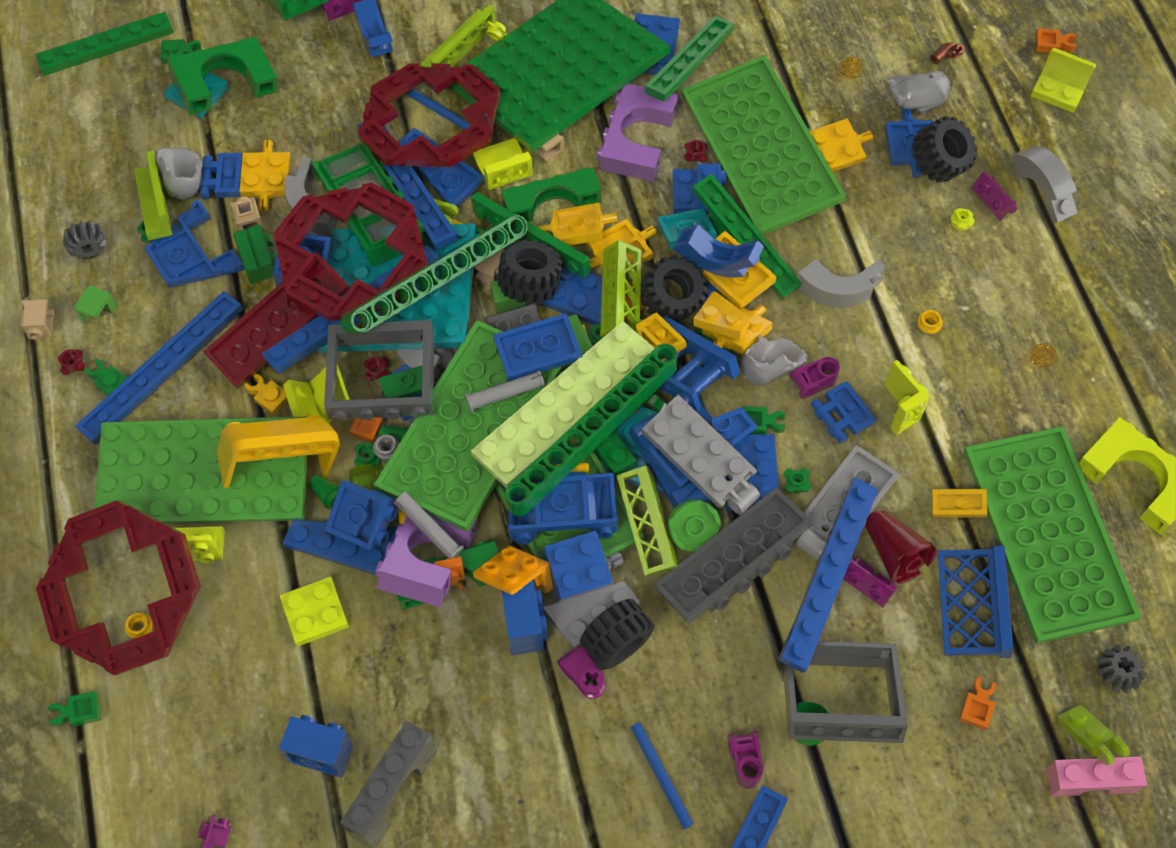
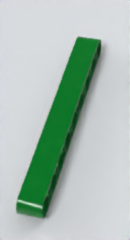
M520 215L502 219L346 312L341 318L340 325L342 330L349 335L369 331L524 236L527 232L526 220ZM473 246L476 248L477 254L474 253ZM454 257L458 261V266L454 263ZM435 269H437L439 273V278L435 276ZM415 280L419 283V291L415 287ZM395 292L399 294V303L395 299ZM375 304H377L380 309L379 315H377L374 310ZM355 316L359 319L358 328L354 325Z
M666 343L658 345L507 487L505 497L508 510L513 515L522 516L527 514L675 373L677 369V351L675 347ZM647 375L652 376L651 378H644ZM628 392L635 393L633 395H626ZM610 409H615V410H617L616 412H613V413L607 412V411L610 410ZM592 426L599 427V428L596 429V430H590V429H588V428H590V427H592ZM575 443L580 444V446L576 448L570 447V445ZM555 461L562 462L560 465H551ZM535 479L543 480L541 483H532ZM516 497L524 498L522 501L519 502L513 501V499Z

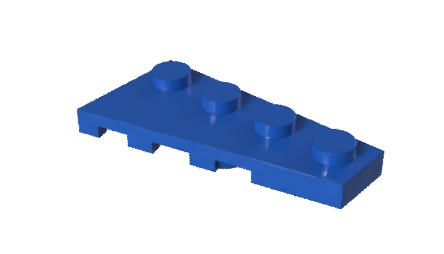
M413 128L399 141L401 146H405L423 135L435 148L439 146V144L416 128ZM463 161L458 162L452 167L415 166L445 202L456 205V207L464 203L485 182L482 174Z
M741 407L707 422L732 447L736 446L758 427ZM654 444L646 446L645 451L678 490L691 481Z
M292 521L283 545L285 548L375 575L379 561H384L386 558L388 544L390 542L394 543L398 526H387L386 531L389 532L387 543L383 547L380 546V549L370 551L325 531L327 522Z

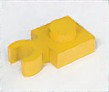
M254 374V379L258 384L250 386L248 383H245L244 386L249 394L256 395L254 400L257 404L275 416L288 402L285 390L272 380L265 385L263 378L259 374Z

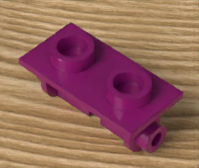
M330 0L321 4V7L326 12L328 21H332L354 12L352 4L364 0Z
M983 171L971 188L998 220L1002 221L1008 212L1013 214L1017 211V203L1002 191L1003 189L994 180V176H990L986 171Z
M852 557L843 580L884 608L889 598L897 590L894 582H891L880 573L874 576L871 574L874 570L873 568L861 561L860 558Z
M211 815L207 821L203 820L198 832V838L202 839L199 848H214V846L225 848L231 830L229 826L230 820L219 818L218 823L214 822L216 815Z

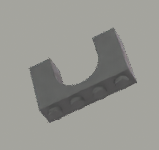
M406 720L340 821L351 837L369 848H376L390 827L386 817L399 788L413 771L422 776L437 753L432 736Z

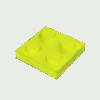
M331 576L280 595L297 647L349 628Z

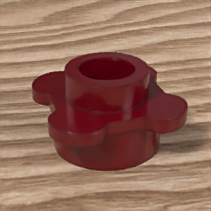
M692 140L684 145L686 150L684 155L685 161L704 163L707 160L705 155L707 145L702 141Z
M68 349L62 352L58 357L62 366L60 372L63 375H69L70 372L83 371L86 367L82 361L83 352L79 349Z
M381 357L367 359L364 362L366 368L365 379L372 382L374 379L388 376V359Z

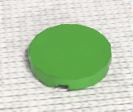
M688 499L679 503L672 510L668 519V532L671 540L680 549L695 552L718 534L719 526L721 527L718 512L708 502L701 499Z

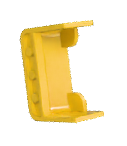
M319 415L252 423H229L221 431L216 451L223 487L229 488L236 462L314 454L318 456L322 477H328L340 442L336 431L325 418Z

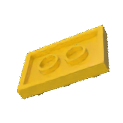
M726 231L715 238L728 245H741ZM760 261L755 266L748 267L743 277H723L702 270L703 272L701 273L703 277H706L715 288L740 310L773 285L777 278Z

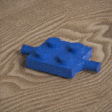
M903 108L901 110L903 120L886 122L884 127L890 166L910 165L912 177L915 178L917 174L918 178L922 176L921 168L915 164L917 163L916 159H913L912 153H914V150L912 149V144L915 143L913 138L920 129L932 123V120L920 121L913 119L911 109Z

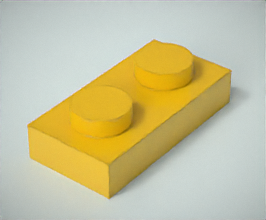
M932 489L933 518L987 517V489Z

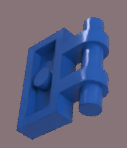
M218 153V161H213V157L210 155L203 157L202 178L199 185L200 198L209 199L212 190H215L217 198L241 197L239 191L242 153ZM217 172L216 178L211 179V175Z
M847 381L826 392L825 398L828 401L826 404L823 405L818 398L810 404L815 410L814 414L817 419L824 422L828 428L827 432L832 438L835 437L839 444L847 441L848 437L843 432L847 428L855 436L876 422V418ZM836 411L842 420L836 422L830 413Z

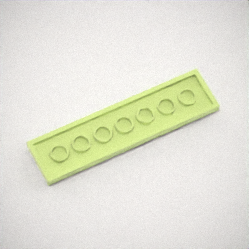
M622 321L583 354L582 358L576 360L471 450L472 456L507 488L655 348Z

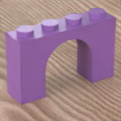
M626 84L621 92H617L615 105L617 106L615 110H611L609 123L611 124L609 128L606 127L604 130L603 141L605 142L603 146L598 148L597 160H600V170L654 182L660 165L661 149L635 144L625 138L622 132L630 124L642 121L671 127L677 110L678 95L672 94L663 102L645 94V87Z
M429 515L459 546L463 545L465 550L469 549L477 532L478 516L470 530L466 532ZM405 516L404 524H399L394 543L390 542L388 544L386 558L384 561H379L375 576L378 577V589L441 607L450 589L451 569L421 561L411 554L410 551L415 546L432 541Z

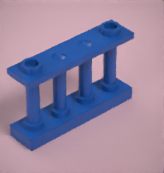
M663 316L662 318L686 340L687 347L677 353V359L684 353H689L694 358L659 388L674 398L679 395L698 412L701 407L697 394L720 374H725L732 379L740 374L736 356L667 316ZM701 364H708L712 367L690 388L681 383ZM649 375L644 376V378H651V377H652V376H649Z

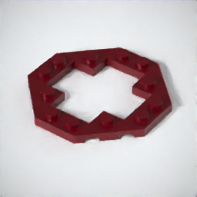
M409 63L371 86L370 100L366 103L363 113V124L358 130L359 139L384 165L452 167L490 143L500 99V90L473 64H463V67L455 68L451 67L450 64H432L431 67H420L419 63ZM423 82L436 94L457 83L476 101V103L461 111L462 118L471 126L436 148L423 135L405 146H401L382 127L398 117L397 110L389 102Z
M372 182L362 184L361 188L351 190L342 188L327 191L328 194L316 197L313 194L302 196L274 232L287 298L329 322L340 320L346 312L427 265L413 204ZM360 206L396 225V228L385 242L387 247L402 254L403 258L379 290L356 279L342 298L304 277L316 262V257L300 248L299 245L324 213L345 224L357 207ZM395 292V299L399 303V294ZM377 304L374 306L375 312L380 311Z
M117 500L69 518L64 527L66 531L61 542L56 544L47 563L49 564L44 578H40L36 587L50 640L60 646L63 645L74 651V654L100 665L112 675H120L168 657L201 588L186 535L129 504ZM125 529L131 552H139L152 546H157L171 596L147 605L154 626V632L111 647L104 622L96 623L83 629L79 628L65 579L89 571L82 544Z

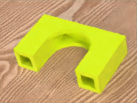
M1119 417L1079 462L1083 475L1095 484L1115 464L1122 461H1136L1151 469L1157 477L1159 493L1154 502L1141 515L1140 519L1162 535L1176 519V457L1166 453L1157 446L1155 441L1145 437L1131 423Z

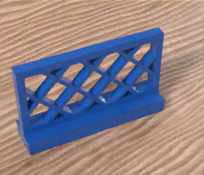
M993 546V549L938 550L944 656L1000 655V658H1011L1013 641L1005 546ZM987 557L988 566L981 573L970 564L975 558ZM944 558H956L962 565L952 573L944 566ZM965 568H968L977 576L969 585H966L957 577ZM987 573H989V579L985 577ZM945 574H947V575L949 576V578H948L946 581H945ZM953 580L964 589L956 598H953L946 592V587ZM980 580L990 587V592L984 598L972 590ZM967 593L979 601L971 611L959 603ZM989 598L991 599V605L986 602ZM982 605L992 613V617L985 624L973 615ZM954 606L966 615L957 625L948 618V612ZM969 618L981 627L972 638L960 628ZM948 624L953 628L950 632L948 629ZM991 624L993 625V631L988 628ZM956 631L968 641L962 648H950L949 638ZM985 631L994 639V647H982L975 640Z

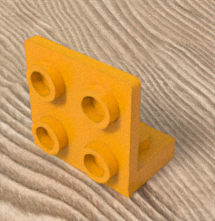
M510 545L473 572L475 579L511 595L518 592L531 581H534L535 590L540 589L544 594L553 589L549 562Z

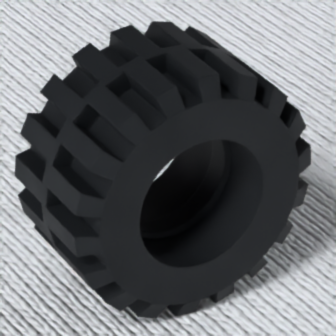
M944 116L920 129L917 135L914 136L913 141L915 143L912 144V149L914 150V153H912L913 159H916V166L921 168L923 175H928V179H935L936 182H946L970 170L975 164L974 160L977 158L975 153L977 145L974 143L975 137L971 135L969 127H965L964 122H958L955 117Z
M535 240L512 242L511 245H507L500 255L497 276L498 287L501 288L503 294H508V298L516 299L520 303L527 302V304H533V302L539 304L543 303V300H550L551 296L556 294L562 268L560 255L555 253V249L547 247V244L543 242L538 243Z
M672 255L670 258L666 256L657 261L645 273L644 279L641 281L640 297H644L641 302L643 306H648L647 312L649 314L657 312L661 317L667 316L675 322H680L682 319L688 318L701 306L706 298L704 294L707 293V287L703 285L707 281L706 277H701L700 275L703 272L701 268H695L696 263L694 261L689 263L687 262V257L684 256L678 259L677 255ZM663 279L673 280L681 287L683 292L682 300L674 299L666 293Z
M630 598L615 603L598 615L587 626L579 642L601 670L609 669L633 655L649 639L655 625L638 604Z

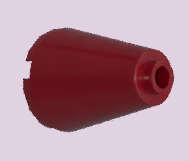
M876 510L867 517L865 528L890 579L896 581L897 584L909 582L921 574L918 569L924 564L929 567L933 562L937 552L933 544L885 510Z

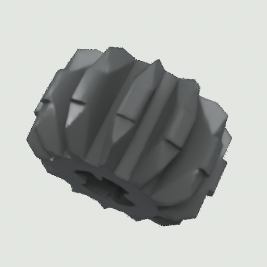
M80 220L79 224L71 223L70 228L64 229L63 244L70 257L77 256L78 260L83 257L89 259L90 256H99V252L105 251L107 239L99 223L93 224L91 220L83 223Z
M1119 644L1115 645L1112 650L1106 649L1102 653L1103 657L1097 661V665L1101 667L1097 671V675L1105 676L1106 678L1103 681V685L1111 683L1113 692H1117L1121 688L1124 693L1130 692L1132 688L1137 689L1140 687L1141 680H1144L1147 675L1142 670L1146 667L1147 662L1138 660L1141 652L1133 655L1130 646H1126L1122 650Z

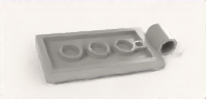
M679 395L642 428L641 433L718 508H721L727 500L729 507L735 513L742 515L760 497V493L755 486L746 481L757 470ZM725 477H729L731 481H727Z
M856 445L804 513L812 520L813 526L800 536L796 546L819 561L851 480L856 477L878 489L869 512L871 514L898 479L900 473Z

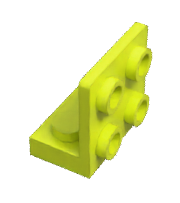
M1052 48L1031 97L1074 113L1096 64L1065 51Z
M515 138L473 153L476 164L484 176L488 190L533 176L532 158L529 152H522Z
M896 360L892 362L884 386L899 402L898 410L893 415L894 420L891 425V430L896 435H899L921 420L930 396L927 389L912 377L908 367Z
M337 364L335 401L350 400ZM326 367L309 383L288 380L283 385L293 417L319 415L325 418L328 423L334 420H329L324 409Z
M223 526L175 528L186 535L193 561L212 563L214 560H223L225 533Z

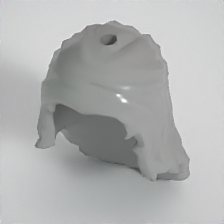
M939 70L914 75H896L887 82L892 98L898 106H902L905 109L915 108L921 115L946 102L951 90L948 77Z
M162 147L156 150L155 159L159 165L164 188L168 195L182 200L194 196L199 190L203 163L199 155L194 153L192 149Z
M759 335L757 342L751 345L744 353L740 366L745 379L750 384L759 386L765 385L806 364L808 356L803 349L793 344L790 339L778 337V339L768 341L765 337Z

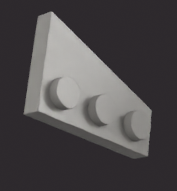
M622 581L543 607V612L569 645L574 648L580 644V638L587 626L607 608L617 602L630 598L638 606L640 601L625 582Z

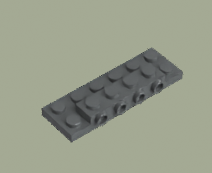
M776 487L678 564L677 568H673L654 583V587L677 613L690 624L706 610L712 613L716 609H725L734 594L746 592L751 586V581L757 576H766L772 568L771 565L778 559L780 561L786 560L792 553L793 541L813 526L812 520Z

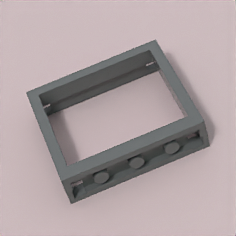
M431 320L382 322L369 331L355 335L345 333L340 324L328 325L324 409L329 420L340 419L341 421H346L347 419L355 418L372 420L377 417L397 419L400 416L419 418L421 415H433L435 332ZM423 342L422 397L335 401L338 346Z
M818 641L809 664L884 667L891 716L799 713L796 709L794 671L792 667L783 663L788 739L883 743L904 742L908 724L896 644Z

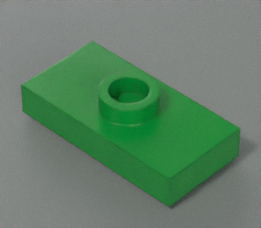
M422 366L379 378L385 398H405L422 394Z

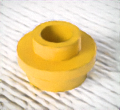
M927 310L921 313L917 320L919 329L926 334L939 332L943 324L940 314L934 310Z
M134 613L128 617L125 623V631L132 639L149 634L153 629L152 620L145 613ZM143 623L144 627L136 631V626Z

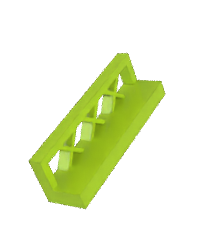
M489 4L483 11L478 9L420 64V67H431L432 64H450L453 67L487 35L486 31L489 26L486 25V22L494 23L496 21L495 7Z
M153 150L146 152L149 166L134 169L148 241L173 235L161 175Z
M620 240L603 250L600 336L605 337L622 321L624 322L625 315L631 323V328L636 333V324L640 322L642 250ZM626 252L633 255L632 265L626 257ZM626 272H628L632 279V286L629 285L625 278ZM626 293H627L628 297L630 298V300L632 301V307H631V308L628 306V304H627L626 301H625V294H626Z
M643 466L616 475L644 575L647 577L665 570L671 571L673 568H677L679 562L668 532V524L652 471L647 466ZM638 476L640 486L634 494L627 490L625 480ZM642 491L644 494V498L640 497ZM638 499L646 503L648 508L643 518L634 515L633 512ZM649 516H650V519H651L652 524L647 521L648 518H649ZM636 519L640 521L639 526H637ZM645 524L654 529L655 535L650 544L641 540L640 533ZM656 541L658 543L659 549L654 547ZM643 544L648 547L646 551L644 550ZM653 549L661 553L663 564L649 568L647 558Z

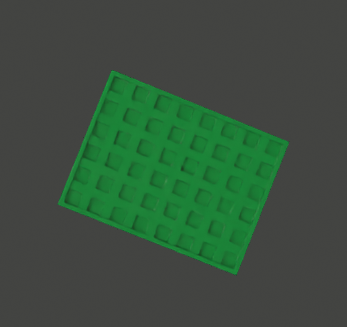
M557 0L466 64H473L500 90V99L494 123L530 151L534 152L671 52L670 45L604 0ZM457 83L449 86V88L471 105L476 103Z

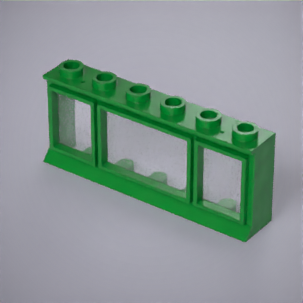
M362 142L319 162L310 160L316 179L321 181L325 192L347 188L348 190L361 188L362 184L372 182L404 199L400 189L395 190L396 186L390 175L386 176V170L382 162H377V157ZM358 206L347 220V225L351 235H356L361 251L366 252L369 265L373 267L400 255V253L387 247L385 242L396 228V225ZM417 219L422 244H424L422 234L425 233V229L420 219Z

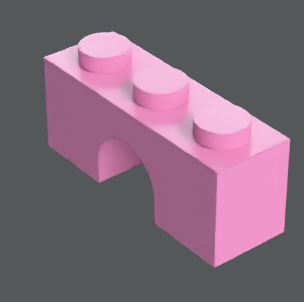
M1118 757L1114 758V763L1109 766L1098 758L1055 760L1046 768L1051 797L1078 796L1093 790H1107V794L1137 793L1147 786L1142 758Z

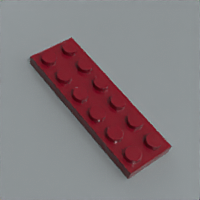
M315 252L313 255L316 257V262L304 277L342 297L350 289L349 285ZM282 281L206 348L203 353L232 385L239 389L267 364L262 355L263 352L317 318L318 315L289 300L286 296L284 281Z

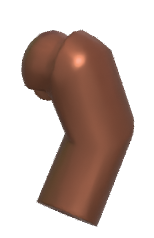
M944 43L930 55V60L933 64H938L944 58H958L964 53V46L961 43Z

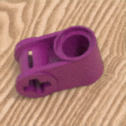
M823 357L813 363L796 368L789 374V378L797 385L800 398H809L836 384L840 364L833 357ZM827 370L832 372L833 374L828 375L823 373L822 371Z
M580 644L557 660V664L563 673L577 686L586 698L597 699L603 695L605 691L604 675ZM589 680H591L593 683L597 681V685H588L587 682Z
M753 730L750 734L738 736L728 734V748L733 761L737 783L745 789L755 788L763 774L757 731ZM749 767L754 769L757 775L749 778L743 774L742 770Z

